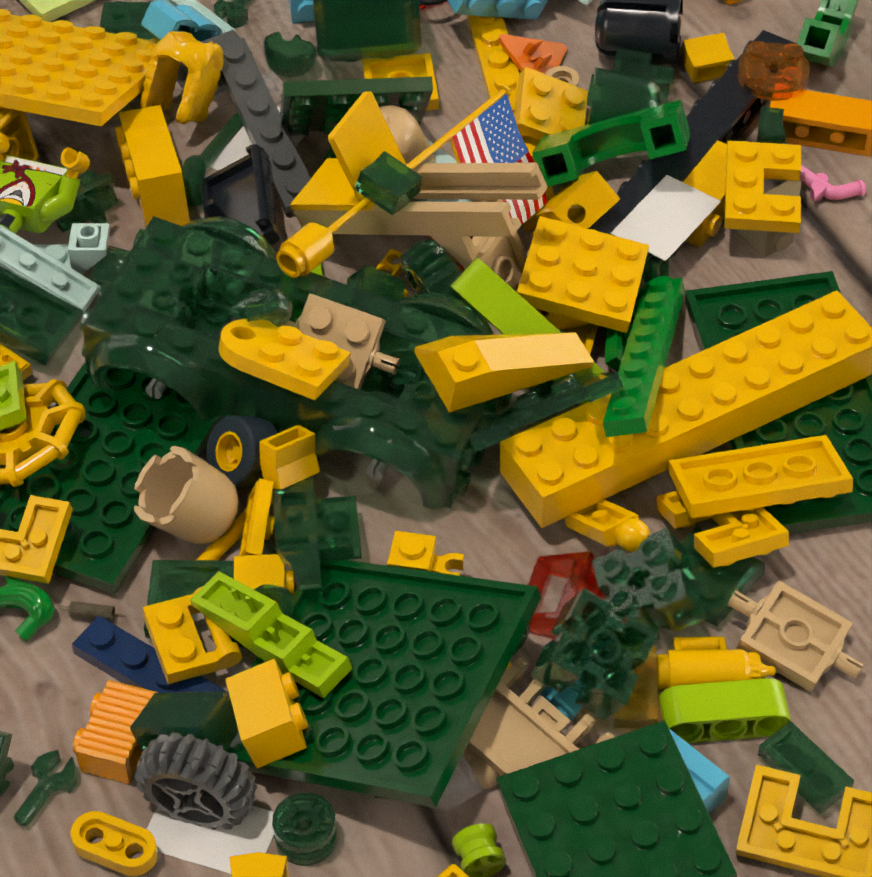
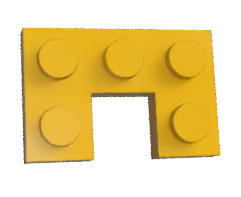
M728 141L724 229L787 233L800 232L801 196L763 193L764 179L800 181L801 145Z
M677 490L656 496L657 511L675 529L691 527L697 522L711 518L720 525L719 527L694 534V548L713 568L729 566L736 561L756 555H766L773 550L789 546V531L763 507L751 511L716 514L710 518L698 517L691 519Z
M30 495L18 532L0 529V575L49 584L73 511L70 502Z
M756 764L735 855L822 877H872L871 792L846 786L837 827L834 829L791 818L801 775Z

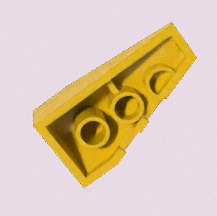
M576 332L450 336L417 346L414 350L449 413L591 368L594 364L593 359Z

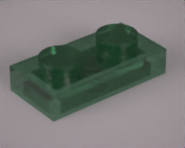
M789 722L759 745L757 755L771 768L801 775L797 793L819 814H822L843 797L846 786L853 788L854 779L793 722Z

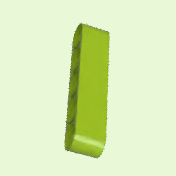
M478 257L450 286L501 334L561 333ZM595 362L591 368L553 379L580 405L612 392L615 381Z

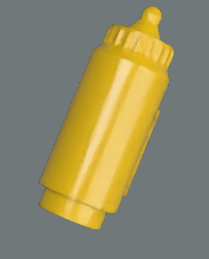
M673 637V650H667V654L656 655L657 689H668L678 685L764 679L767 676H774L776 674V668L762 663L758 653L746 652L743 649H727L725 637Z

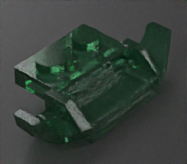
M313 475L281 490L273 489L276 551L282 561L295 572L300 590L322 588L320 562L362 559L356 496L315 499Z

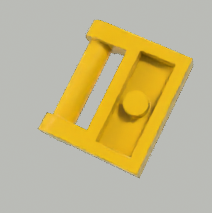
M202 587L195 590L193 594L143 607V618L168 684L230 668L242 660L243 656L238 644L232 642L230 635L204 615L216 646L215 651L205 653L191 616L201 612L190 601Z

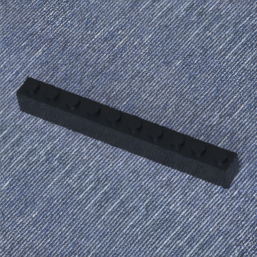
M762 30L754 41L750 40L738 59H733L729 63L723 76L719 80L715 79L712 82L707 94L702 99H697L694 102L690 113L686 116L690 130V138L686 150L648 159L647 161L643 160L639 164L636 174L628 182L625 181L621 184L617 192L620 200L588 229L613 235L611 232L666 175L683 182L717 140L725 144L728 141H737L772 100L775 85L784 86L796 72L798 59L795 48L797 43Z

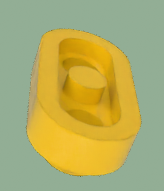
M100 811L82 814L74 821L71 827L70 835L74 850L84 859L128 876L145 874L157 862L158 849L153 834L145 828ZM93 837L102 838L98 843H89V840ZM132 853H142V856L138 858H128Z

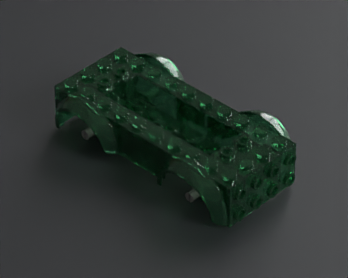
M153 216L145 230L140 229L137 232L133 248L128 255H123L120 258L116 274L110 282L106 281L99 292L98 301L92 310L87 309L80 323V331L83 332L84 338L81 353L85 357L86 374L90 376L93 385L101 387V372L105 369L124 368L153 378L146 387V393L151 397L155 393V398L159 399L167 386L171 387L189 401L198 413L199 419L205 421L222 415L227 417L234 415L253 416L270 421L278 433L299 424L315 433V455L318 462H320L321 456L325 452L334 450L352 451L372 457L373 460L366 470L370 478L373 479L376 473L375 480H381L389 465L406 476L420 491L423 506L432 510L445 507L451 509L457 495H465L472 477V473H469L472 465L477 467L480 465L486 449V444L483 442L486 436L491 438L494 436L500 420V415L497 413L500 408L507 409L513 393H509L449 413L414 353L417 346L450 336L495 335L485 318L471 305L454 296L437 292L418 293L394 302L313 272L305 276H298L297 278L290 277L281 270L276 260V252L262 235L252 227L236 219L220 216L195 219L182 226ZM309 293L384 319L386 323L379 339V352L399 358L400 365L398 367L384 362L398 369L395 375L373 367L372 371L365 377L361 390L333 381L316 400H312L229 365L220 356L218 332L223 324L233 317L271 321L273 316L277 315L296 323V320L302 315Z

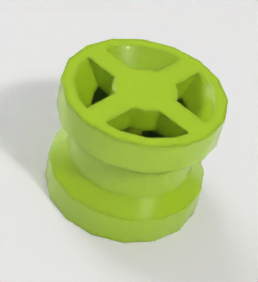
M487 823L474 824L462 829L453 837V848L457 855L462 856L461 870L469 877H490L499 872L506 864L507 860L503 850L496 846L498 836L493 825Z

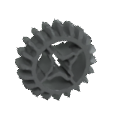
M172 732L170 736L160 734L157 739L150 741L148 747H145L134 776L137 780L136 787L140 792L144 793L143 798L146 801L155 803L156 810L165 811L170 815V818H177L185 823L200 827H209L212 830H215L218 826L223 829H232L234 825H240L255 800L254 794L257 786L254 784L256 777L248 771L249 766L246 763L237 761L238 756L235 753L226 752L223 750L222 745L216 746L209 743L207 738L205 740L196 739L192 734L183 737L175 732Z

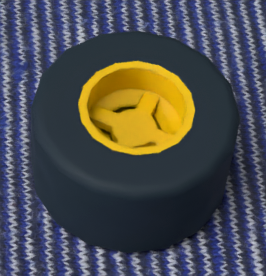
M239 415L224 417L214 426L209 435L207 463L224 473L236 488L253 489L255 483L259 479H263L260 466L259 441L278 432L270 421L261 417Z

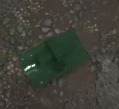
M89 170L80 175V184L73 209L56 220L57 227L62 232L71 229L72 223H85L88 220H91L92 223H106L105 212L118 204L113 188L114 177L109 172L99 176L93 170Z

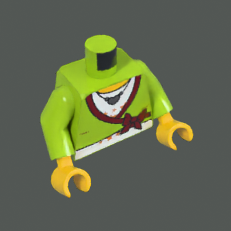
M0 132V225L15 234L19 229L38 234L42 233L53 221L66 215L73 209L80 184V179L77 178L78 173H83L88 169L90 160L81 151L77 154L76 150L67 147L63 150L60 157L61 163L67 168L9 155L3 161L1 160V155L7 152L10 142Z

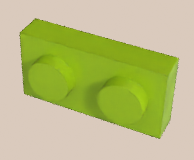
M15 361L0 366V431L13 428L18 423L27 420L22 372Z

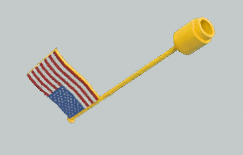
M500 85L498 92L328 228L310 222L281 244L280 251L276 254V260L281 270L293 278L310 273L333 254L334 243L332 234L449 140L457 163H534L518 130L508 99L511 95L510 87ZM546 191L539 200L502 199L503 202H509L511 206L509 211L510 218H519L521 224L548 203Z

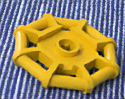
M51 379L48 383L23 384L27 420L18 423L13 428L0 431V465H6V468H0V485L11 484L14 488L21 486L25 478L57 458L60 460L64 459L69 453L67 447L78 424L84 421L86 410L67 391V385L64 381ZM53 402L59 405L48 409ZM60 424L55 436H50L54 426Z

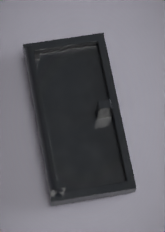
M257 144L246 147L248 155L201 180L208 262L216 273L219 272L220 268L226 267L227 269L280 240L276 221V206L273 199V184L270 177L269 155L263 147Z

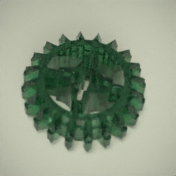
M427 237L421 242L418 241L400 256L401 268L405 272L404 276L409 281L410 287L414 290L416 297L423 304L431 318L436 321L439 327H442L445 333L450 336L465 334L483 320V316L450 287L463 272L452 256L435 240Z

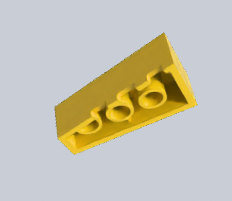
M161 105L118 112L121 126L114 127L118 148H120L132 198L139 201L149 244L192 236L183 175Z

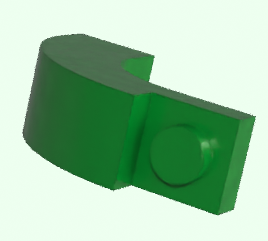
M821 0L815 18H805L795 48L797 59L834 67L848 40L853 26L852 19L859 0Z

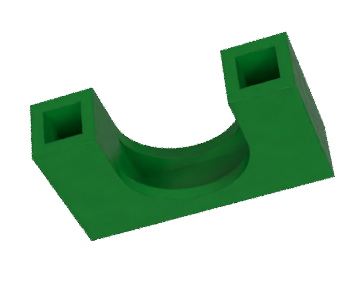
M680 99L544 136L532 154L547 187L578 179L583 169L619 155L647 151L649 159H654L684 151L688 145L690 130L682 100Z

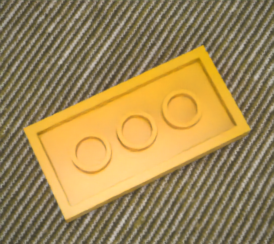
M827 435L669 460V474L691 519L698 517L710 518L716 514L734 511H751L759 507L777 504H793L796 501L819 497L830 498L837 494L850 493L853 490V478Z

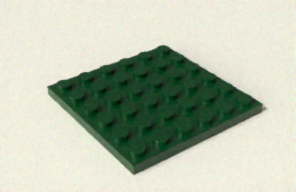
M316 556L283 614L311 628L317 641L347 656L353 669L325 698L295 682L300 696L293 699L294 704L299 702L308 722V728L302 730L307 748L256 768L241 741L231 702L208 741L216 746L222 745L223 750L228 753H235L238 756L237 761L246 763L249 766L248 771L436 808L542 598L538 587ZM257 656L251 668L265 661Z

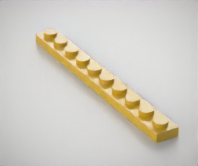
M465 15L488 100L498 92L500 85L509 86L511 95L508 99L515 115L519 71L498 42L501 34L508 35L503 17ZM521 134L534 161L532 152L539 143V140ZM552 186L546 189L547 201L554 196ZM536 213L523 223L524 231L536 229L538 223L535 216Z

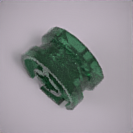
M296 793L286 797L276 807L272 820L274 842L278 853L281 856H287V862L298 866H311L322 862L333 852L337 844L336 816L332 805L325 798L314 793ZM310 827L313 828V829H312L310 832H308V833H300V832L297 831V829H298L299 831H304V830H309Z

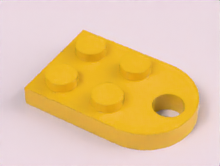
M240 319L228 323L221 331L218 347L222 359L232 367L312 400H316L348 367L351 352L338 348L333 342L318 340L301 333L295 327L283 326L263 319Z

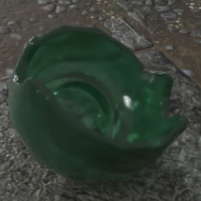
M274 32L266 36L263 41L264 59L268 68L276 75L289 78L301 76L312 70L316 63V47L312 42L302 40L298 34H295L294 38L288 41L282 38L280 32Z

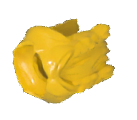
M183 31L168 32L151 49V61L147 66L143 83L144 90L141 95V108L161 105L162 110L170 109L178 70L182 62L188 67V75L183 89L182 100L176 114V121L180 124H187L189 121L203 122L209 114L208 107L214 99V94L219 89L218 81L221 76L220 71L223 68V50L220 45L214 44L212 41L209 43L197 41L191 33Z

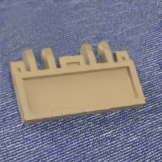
M522 657L517 659L504 672L467 745L469 749L500 776L578 750L579 748L575 745L583 736L590 732L596 721L592 716L586 714L566 736L562 735L561 732L570 724V719L543 696L530 707L550 682L542 674L536 677L519 697L509 688L517 679L524 675L529 665ZM607 732L596 743L614 738L615 736Z

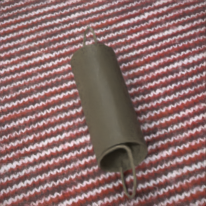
M72 601L70 606L67 607L69 608L67 610L68 615L70 614L69 617L95 620L99 615L113 623L115 616L123 615H115V607L109 605Z

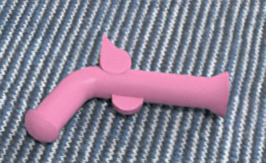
M801 165V182L811 188L810 198L814 202L821 201L824 197L830 200H842L855 196L862 197L866 193V184L862 180L857 179L856 182L835 186L828 183V176L826 174H815Z

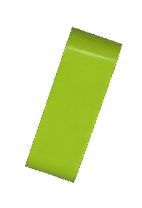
M764 678L678 685L665 689L659 696L662 721L665 720L668 728L687 743L772 737L785 733L792 725L783 683L776 679Z

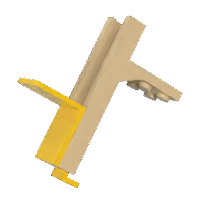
M371 91L361 94L328 135V141L337 158H327L291 202L290 206L301 227L313 222L328 228L407 165ZM420 163L333 234L431 236L465 270L478 257L517 292L526 263L527 253L517 233L522 224L519 218H510L509 211L511 206L509 202H503L502 199L539 200L548 187L537 163ZM408 199H470L472 202L406 201Z

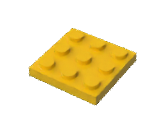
M539 216L517 293L536 309L627 333L649 245Z

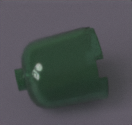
M595 67L588 88L587 106H591L588 121L585 120V125L662 105V93L658 84L646 77Z

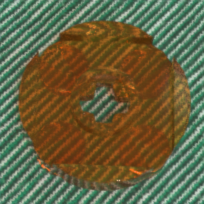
M753 41L748 44L747 51L740 57L738 81L743 88L744 83L752 88V95L771 101L786 100L792 98L794 91L801 88L802 92L806 88L810 65L807 58L803 55L804 49L798 44L790 43L785 45ZM770 70H777L778 72L771 73Z

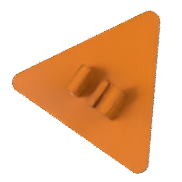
M501 34L498 38V42L520 72L525 67L546 74L549 69L560 65L568 49L563 43L507 34Z

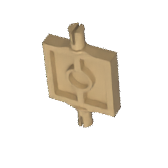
M309 293L302 315L296 320V323L274 315L271 321L280 325L295 327L301 333L318 340L333 342L338 348L351 352L348 367L329 386L359 396L365 377L372 371L373 367L392 373V375H395L398 371L396 367L384 362L399 367L400 359L379 352V339L386 323L380 317Z
M779 580L770 594L758 603L737 590L728 602L727 606L749 617L747 629L740 638L736 649L758 653L762 663L767 666H774L776 672L810 692L813 691L821 676L833 666L853 677V679L857 678L864 666V663L842 652L844 639L853 623Z

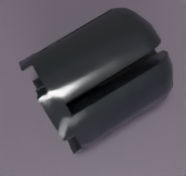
M601 0L598 4L595 21V43L600 56L608 60L676 64V61L679 59L682 37L680 36L681 16L678 15H683V0Z

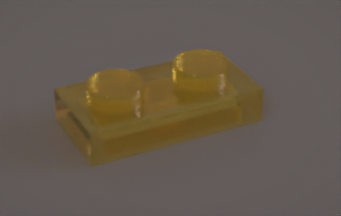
M613 645V728H643L658 723L656 646Z

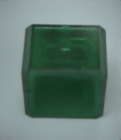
M310 0L312 28L317 53L327 62H355L367 58L389 59L399 55L414 54L422 45L419 0Z

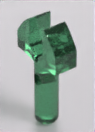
M218 0L214 4V14L222 20L228 16L227 24L233 28L243 26L248 21V9L244 7L251 0H233L231 2Z
M50 751L37 757L30 768L33 777L38 779V783L14 814V820L18 825L27 827L52 792L63 790L69 794L77 785V771L73 757L68 760L61 772L54 773L51 777V771L61 761L59 751Z

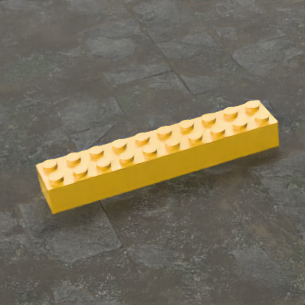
M838 290L665 367L647 432L606 437L603 419L612 392L501 441L500 473L540 527L544 528L668 470L669 460L703 454L872 375V327Z

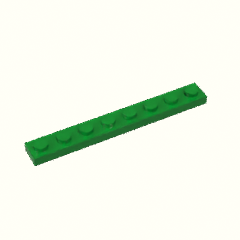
M660 276L645 283L603 419L606 437L648 431L685 294L682 277L671 279L669 276Z

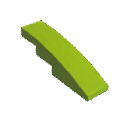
M220 571L190 599L196 609L228 635L265 662L275 659L283 674L290 672L295 682L322 698H325L353 669L347 656L317 641L311 628L284 615L276 601Z

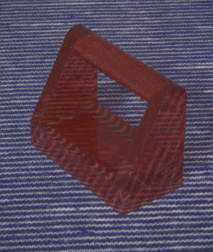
M591 551L538 557L528 585L537 586L540 595L543 593L549 574L566 578L567 581L556 611L534 612L525 632L569 644L587 643L609 576Z

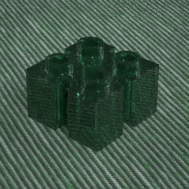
M668 527L647 536L640 543L638 550L627 554L621 547L592 560L598 588L608 598L602 601L609 630L630 652L659 640L658 630L670 625L675 632H678L707 619L699 591L690 582L695 576L688 552Z
M583 588L563 605L551 630V633L556 635V637L543 647L530 676L558 693L570 687L579 693L575 703L605 720L626 706L639 677L631 671L646 661L658 632L630 615L619 621L610 615L613 609L612 604Z

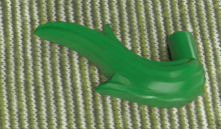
M5 576L7 585L0 587V609L17 608L29 614L15 630L24 641L28 642L42 626L50 622L54 614V604L50 596L41 588L17 578Z

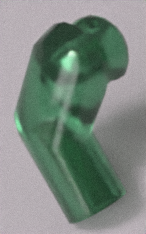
M192 155L184 161L181 168L188 207L203 204L201 184L207 173L206 161L199 155Z

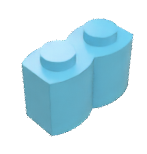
M165 0L151 2L141 22V25L159 40L171 31L191 33L200 42L222 33V29L192 6H174Z

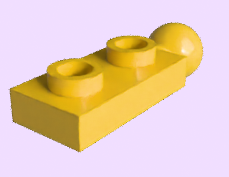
M605 499L564 518L566 527L605 546L620 545L622 549L628 552L643 550L650 540L649 528L643 521L639 520L638 514Z

